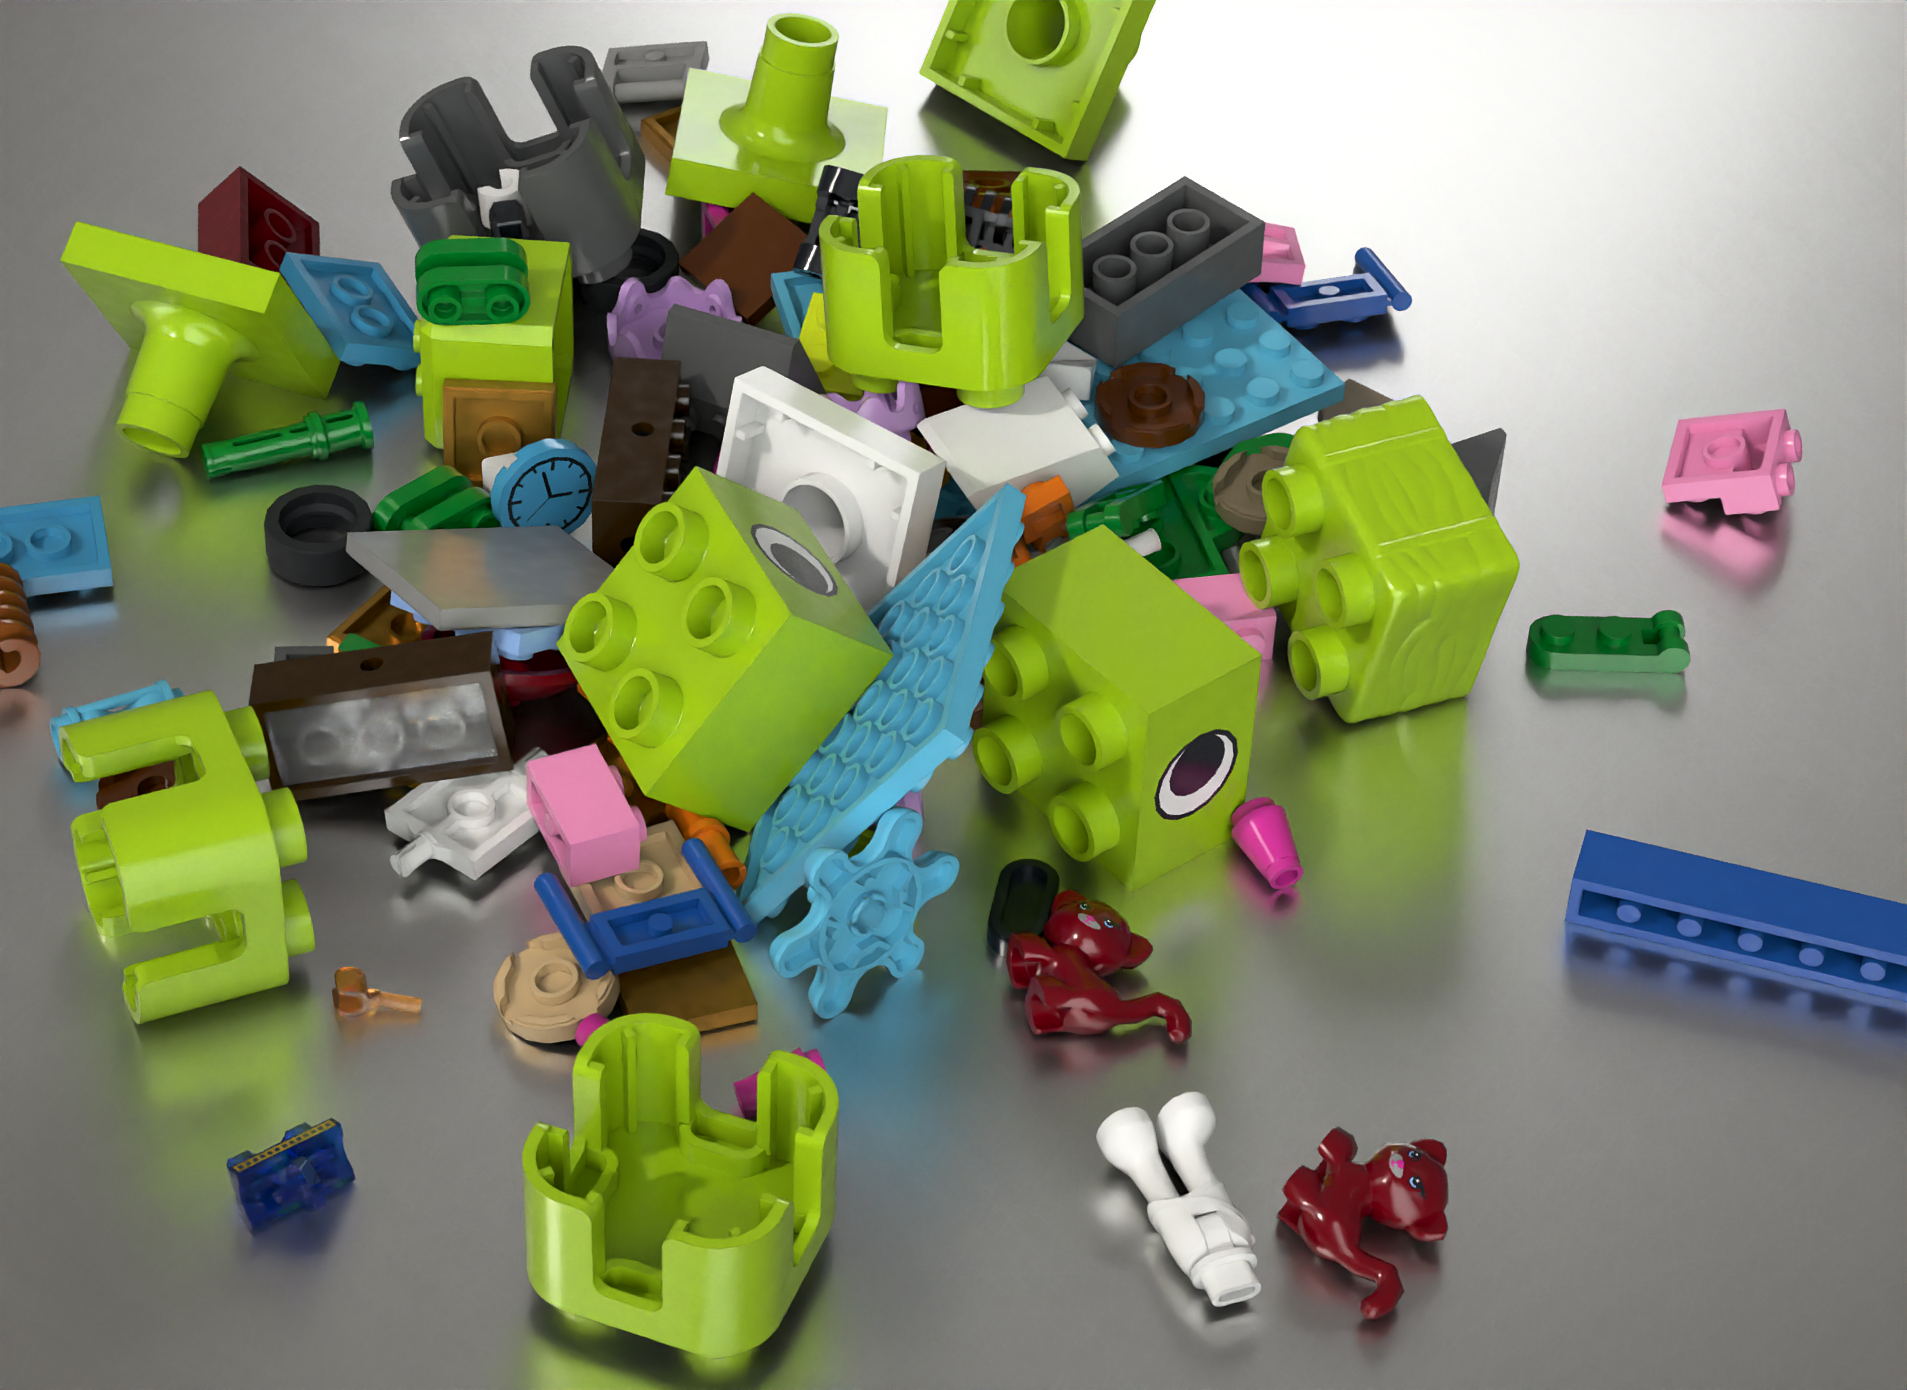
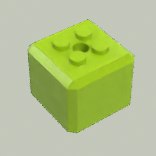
M451 235V236L448 237L447 239L492 238V237H477V236ZM511 239L519 243L527 254V279L530 289V307L526 314L517 321L504 324L447 326L430 323L423 317L421 320L415 321L413 349L414 353H420L421 363H418L416 371V396L423 397L425 439L438 450H443V383L445 378L557 383V439H561L574 365L572 245L570 242Z

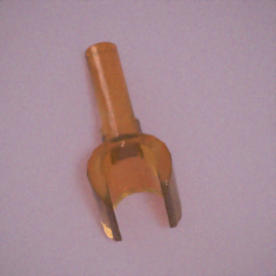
M343 967L334 974L336 988L332 989L335 1009L343 1017H358L364 1014L369 1007L420 1013L422 998L381 992L382 990L370 989L367 987L365 973L356 967Z

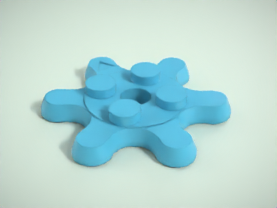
M896 806L887 810L879 820L870 843L862 852L850 859L847 854L839 849L819 847L805 861L804 874L810 884L807 892V899L812 904L810 911L798 925L775 938L769 948V957L776 972L784 978L798 976L804 970L818 965L816 975L809 988L808 999L814 1011L821 1018L830 1019L839 1015L852 999L858 980L873 967L884 965L888 973L896 978H901L915 970L923 958L925 945L923 940L914 933V921L920 908L928 900L944 893L951 887L959 873L960 865L959 860L954 855L938 850L928 851L912 860L915 843L923 828L922 816L913 809Z

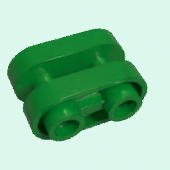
M507 238L437 239L424 244L415 256L416 305L419 314L428 322L443 326L504 324L517 321L526 314L530 307V289L527 279L528 262L524 248L519 243Z
M450 465L439 466L392 491L378 503L372 514L374 532L496 528L500 526V522L492 512L490 494L480 487H473L469 478Z

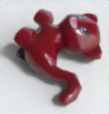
M1067 889L1055 896L1051 908L1052 916L1043 927L1047 942L1044 938L1029 930L1011 934L1007 949L1006 965L1013 988L1028 989L1025 998V1011L1033 1034L1040 1035L1062 1031L1076 1034H1101L1117 1025L1137 1024L1156 1016L1166 1019L1167 1033L1173 1043L1183 1044L1192 1036V1020L1180 1000L1161 992L1151 993L1136 999L1122 1000L1116 988L1101 978L1117 972L1119 969L1132 970L1145 962L1153 952V946L1146 938L1131 932L1127 920L1108 904L1097 900H1088L1078 891Z
M1338 1126L1331 1129L1317 1149L1319 1155L1323 1158L1318 1167L1312 1170L1302 1165L1287 1180L1282 1191L1288 1200L1278 1212L1276 1218L1296 1231L1305 1245L1318 1258L1337 1262L1353 1275L1377 1284L1378 1288L1360 1301L1362 1316L1365 1319L1374 1321L1390 1313L1395 1308L1404 1293V1288L1395 1265L1370 1255L1360 1248L1362 1221L1364 1218L1371 1217L1380 1224L1406 1231L1414 1241L1426 1243L1444 1240L1448 1231L1447 1219L1444 1213L1448 1203V1176L1444 1169L1447 1161V1149L1443 1142L1429 1138H1422L1410 1143H1384L1368 1161L1361 1164L1353 1161L1358 1150L1354 1135Z

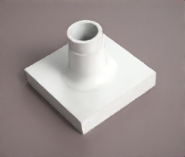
M761 366L734 379L716 475L796 508L867 613L925 560L947 461L773 370Z

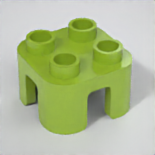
M912 155L890 159L869 169L860 179L857 190L861 248L858 245V230L855 218L828 215L819 227L829 360L839 369L852 373L853 384L867 392H897L898 381L957 389V397L961 402L977 408H999L1020 400L1025 393V384L1036 379L1045 370L1082 321L1085 314L1079 184L1072 177L1058 171L1035 167L1025 168L1011 186L1014 253L976 249L967 241L963 171L956 159L936 155Z
M205 690L60 726L59 745L61 758L65 768L70 771L74 782L84 783L171 760L174 761L176 781L173 787L110 803L101 810L78 816L71 824L77 868L85 898L98 933L103 937L115 938L134 932H149L207 917L213 922L220 941L134 963L124 968L123 995L134 1021L137 1024H142L286 985L289 981L288 958L308 953L315 949L312 920L302 888L295 878L281 881L280 868L307 861V843L302 819L290 789L284 787L260 794L256 785L257 781L269 778L270 766L263 732L253 708L246 706L224 712L215 693L212 690Z
M636 1013L613 1019L600 1026L588 1037L574 1063V1139L571 1149L568 1130L540 1121L534 1125L523 1147L522 1169L526 1270L529 1281L538 1295L549 1304L561 1310L706 1358H728L753 1349L766 1341L780 1325L834 1221L839 1095L835 1083L829 1074L813 1061L784 1050H774L769 1054L757 1076V1122L715 1110L702 1100L701 1034L694 1024L680 1018L659 1013Z

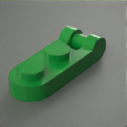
M1163 481L1144 482L1113 490L1070 511L1067 516V531L1070 540L1102 524L1119 538L1130 536L1133 529L1140 527V522L1158 518V508L1168 503Z
M1662 610L1652 616V618L1564 616L1558 614L1544 616L1535 620L1530 625L1526 644V653L1529 659L1545 669L1557 671L1678 673L1687 668L1691 661L1689 646L1684 640L1685 626L1683 617L1680 613L1673 610Z

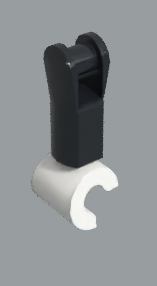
M500 169L502 189H494L490 186L477 188L482 224L484 227L491 229L492 238L530 240L528 226L531 225L532 219L518 191L519 170Z

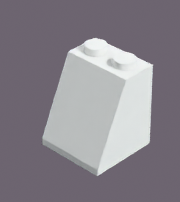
M1048 376L1025 384L1023 397L1011 405L999 408H977L965 404L928 417L916 425L936 455L947 461L946 469L976 511L1007 483L1022 491L1032 483L1038 481L1046 482L1057 475L1061 477L1070 491L1073 506L1076 508L1120 476L1108 459V456L1116 450L1097 423L1087 429L1081 420L1089 414L1070 387L1060 393Z

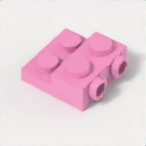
M1786 409L1678 420L1662 482L1666 502H1702L1707 499L1721 498L1725 515L1742 513L1755 515L1766 511L1780 510L1782 497L1791 496L1795 491V477L1791 463L1801 462L1802 459L1800 433L1797 429L1791 430Z

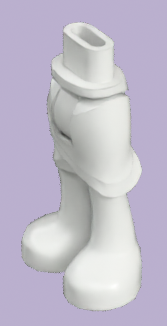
M1197 1091L1185 1092L1172 1098L1162 1107L1157 1117L1155 1128L1147 1111L1139 1107L1124 1108L1114 1112L1098 1128L1096 1135L1098 1146L1104 1157L1115 1167L1129 1175L1149 1202L1147 1214L1151 1224L1162 1235L1175 1262L1190 1278L1194 1287L1205 1289L1212 1304L1218 1307L1256 1296L1261 1290V1284L1254 1272L1257 1267V1258L1253 1252L1256 1238L1252 1234L1249 1219L1242 1211L1235 1207L1226 1191L1225 1184L1215 1176L1205 1151V1145L1216 1127L1215 1110L1205 1094ZM1158 1147L1172 1163L1189 1191L1188 1194L1179 1196L1164 1168Z

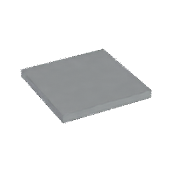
M559 526L348 532L346 552L439 631L565 625L574 605L585 595L597 592L615 569Z

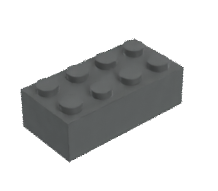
M1183 176L1082 239L1085 314L1082 321L1067 340L1111 367L1117 368L1259 276L1262 270L1265 222L1190 178Z

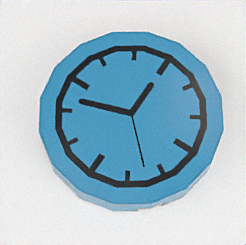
M546 438L526 445L514 454L517 460L511 463L508 469L503 465L496 475L490 498L492 512L503 527L559 526L570 535L583 525L592 513L591 499L597 466L585 450L580 449L577 444L567 439Z

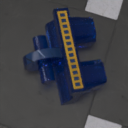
M332 1117L313 1127L304 1122L286 1131L280 1143L259 1153H252L246 1150L228 1159L226 1164L243 1223L251 1230L265 1225L301 1206L312 1214L326 1206L325 1194L356 1179L344 1150L342 1126Z

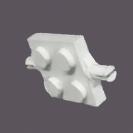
M534 747L514 764V770L421 783L385 810L387 829L410 842L390 857L393 869L398 874L402 872V877H408L411 872L428 859H437L473 880L478 879L540 831L527 806V762L549 755L543 749L540 752V747Z

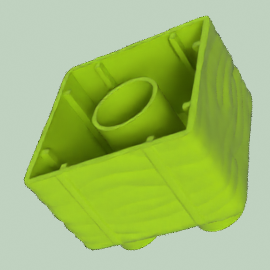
M1418 394L1401 400H1393L1380 406L1362 408L1351 414H1341L1330 420H1323L1313 425L1300 427L1292 438L1284 466L1268 470L1264 475L1262 498L1267 520L1261 538L1245 542L1239 552L1240 576L1247 596L1261 610L1278 606L1292 631L1288 641V661L1296 686L1310 700L1328 696L1338 715L1346 723H1357L1376 717L1390 716L1396 712L1412 711L1425 705L1438 704L1445 700L1468 695L1478 676L1499 618L1517 579L1520 562L1516 551L1502 531L1496 517L1493 516L1482 498L1475 482L1448 440L1425 398Z

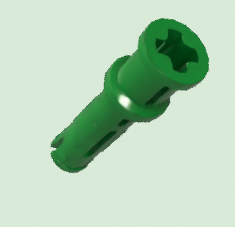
M361 400L354 402L351 409L319 415L317 411L308 412L307 416L302 417V422L241 435L223 441L203 443L200 446L206 474L209 479L227 475L228 473L279 463L297 457L311 455L312 459L321 461L328 459L331 452L362 446L364 450L373 449L374 438L366 406Z

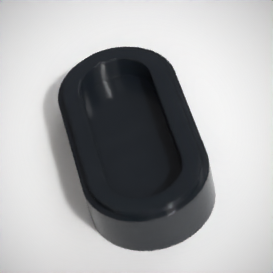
M1020 859L1007 864L1001 870L987 927L988 944L1000 956L1007 957L1008 943L1011 934L1015 932L1029 930L1044 938L1047 942L1043 927L1052 916L1051 908L1055 896L1059 894L1060 886L1059 875L1052 866L1036 859Z

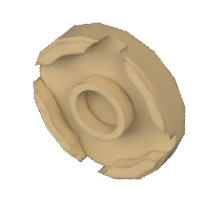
M560 932L540 935L526 942L528 949L520 952L516 957L512 952L501 963L493 981L494 1002L507 1028L525 1040L542 1043H555L575 1039L576 1030L581 1021L593 1013H600L607 1017L612 1012L620 994L619 974L613 975L611 970H608L599 979H588Z

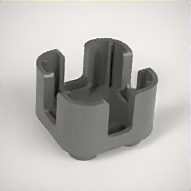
M573 45L560 46L539 52L532 58L530 79L557 128L556 132L525 142L511 140L507 136L481 85L472 77H461L444 83L427 92L408 109L400 124L399 139L416 174L393 180L391 198L419 248L430 241L447 239L451 235L492 237L491 229L484 227L482 224L477 188L490 186L494 189H502L499 170L509 168L519 170L518 191L532 219L531 225L528 226L530 240L570 242L572 245L573 278L583 284L601 283L618 275L630 263L633 255L631 245L636 240L641 228L646 159L597 61L588 49Z

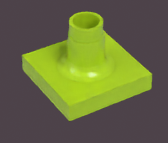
M949 0L918 74L1061 157L1087 161L1127 67L1139 50L1141 35L1156 0Z
M799 13L774 15L767 22L763 45L758 52L752 80L689 67L665 195L736 208L754 192L786 219L812 223L816 210L815 204L818 198L816 190L824 165L837 166L865 174L869 169L883 162L888 107L831 96L836 68L835 55L839 40V33L831 24L819 18Z
M79 221L75 222L60 262L129 348L139 350L124 394L125 402L115 424V430L123 438L157 454L174 458L188 457L198 430L203 427L226 374L326 400L341 361L336 357L331 346L280 273Z

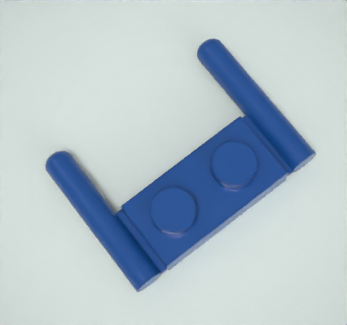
M1362 247L1355 253V262L1364 272L1361 274L1305 281L1301 285L1284 284L1270 286V294H1265L1256 282L1246 283L1239 288L1279 325L1283 322L1287 328L1293 327L1296 329H1312L1318 326L1319 323L1338 320L1361 322L1366 320L1368 316L1386 314L1387 306H1392L1397 311H1405L1412 304V297L1374 251L1368 247Z
M690 838L686 840L681 847V853L703 888L591 914L590 921L585 923L553 873H542L535 879V891L588 979H599L608 970H611L612 974L616 975L728 947V942L731 939H735L738 943H745L756 935V925L701 839Z

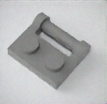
M707 41L609 48L602 73L618 104L683 99L689 67L707 71L710 59Z

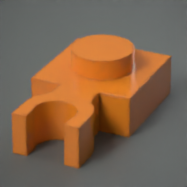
M1059 475L1046 482L1038 481L1032 483L1021 491L1027 496L1021 517V522L1025 525L1021 537L1026 545L1031 543L1036 552L1039 551L1043 554L1046 553L1045 546L1049 541L1060 536L1063 539L1069 535L1065 524L1067 523L1068 513L1074 510L1070 491Z

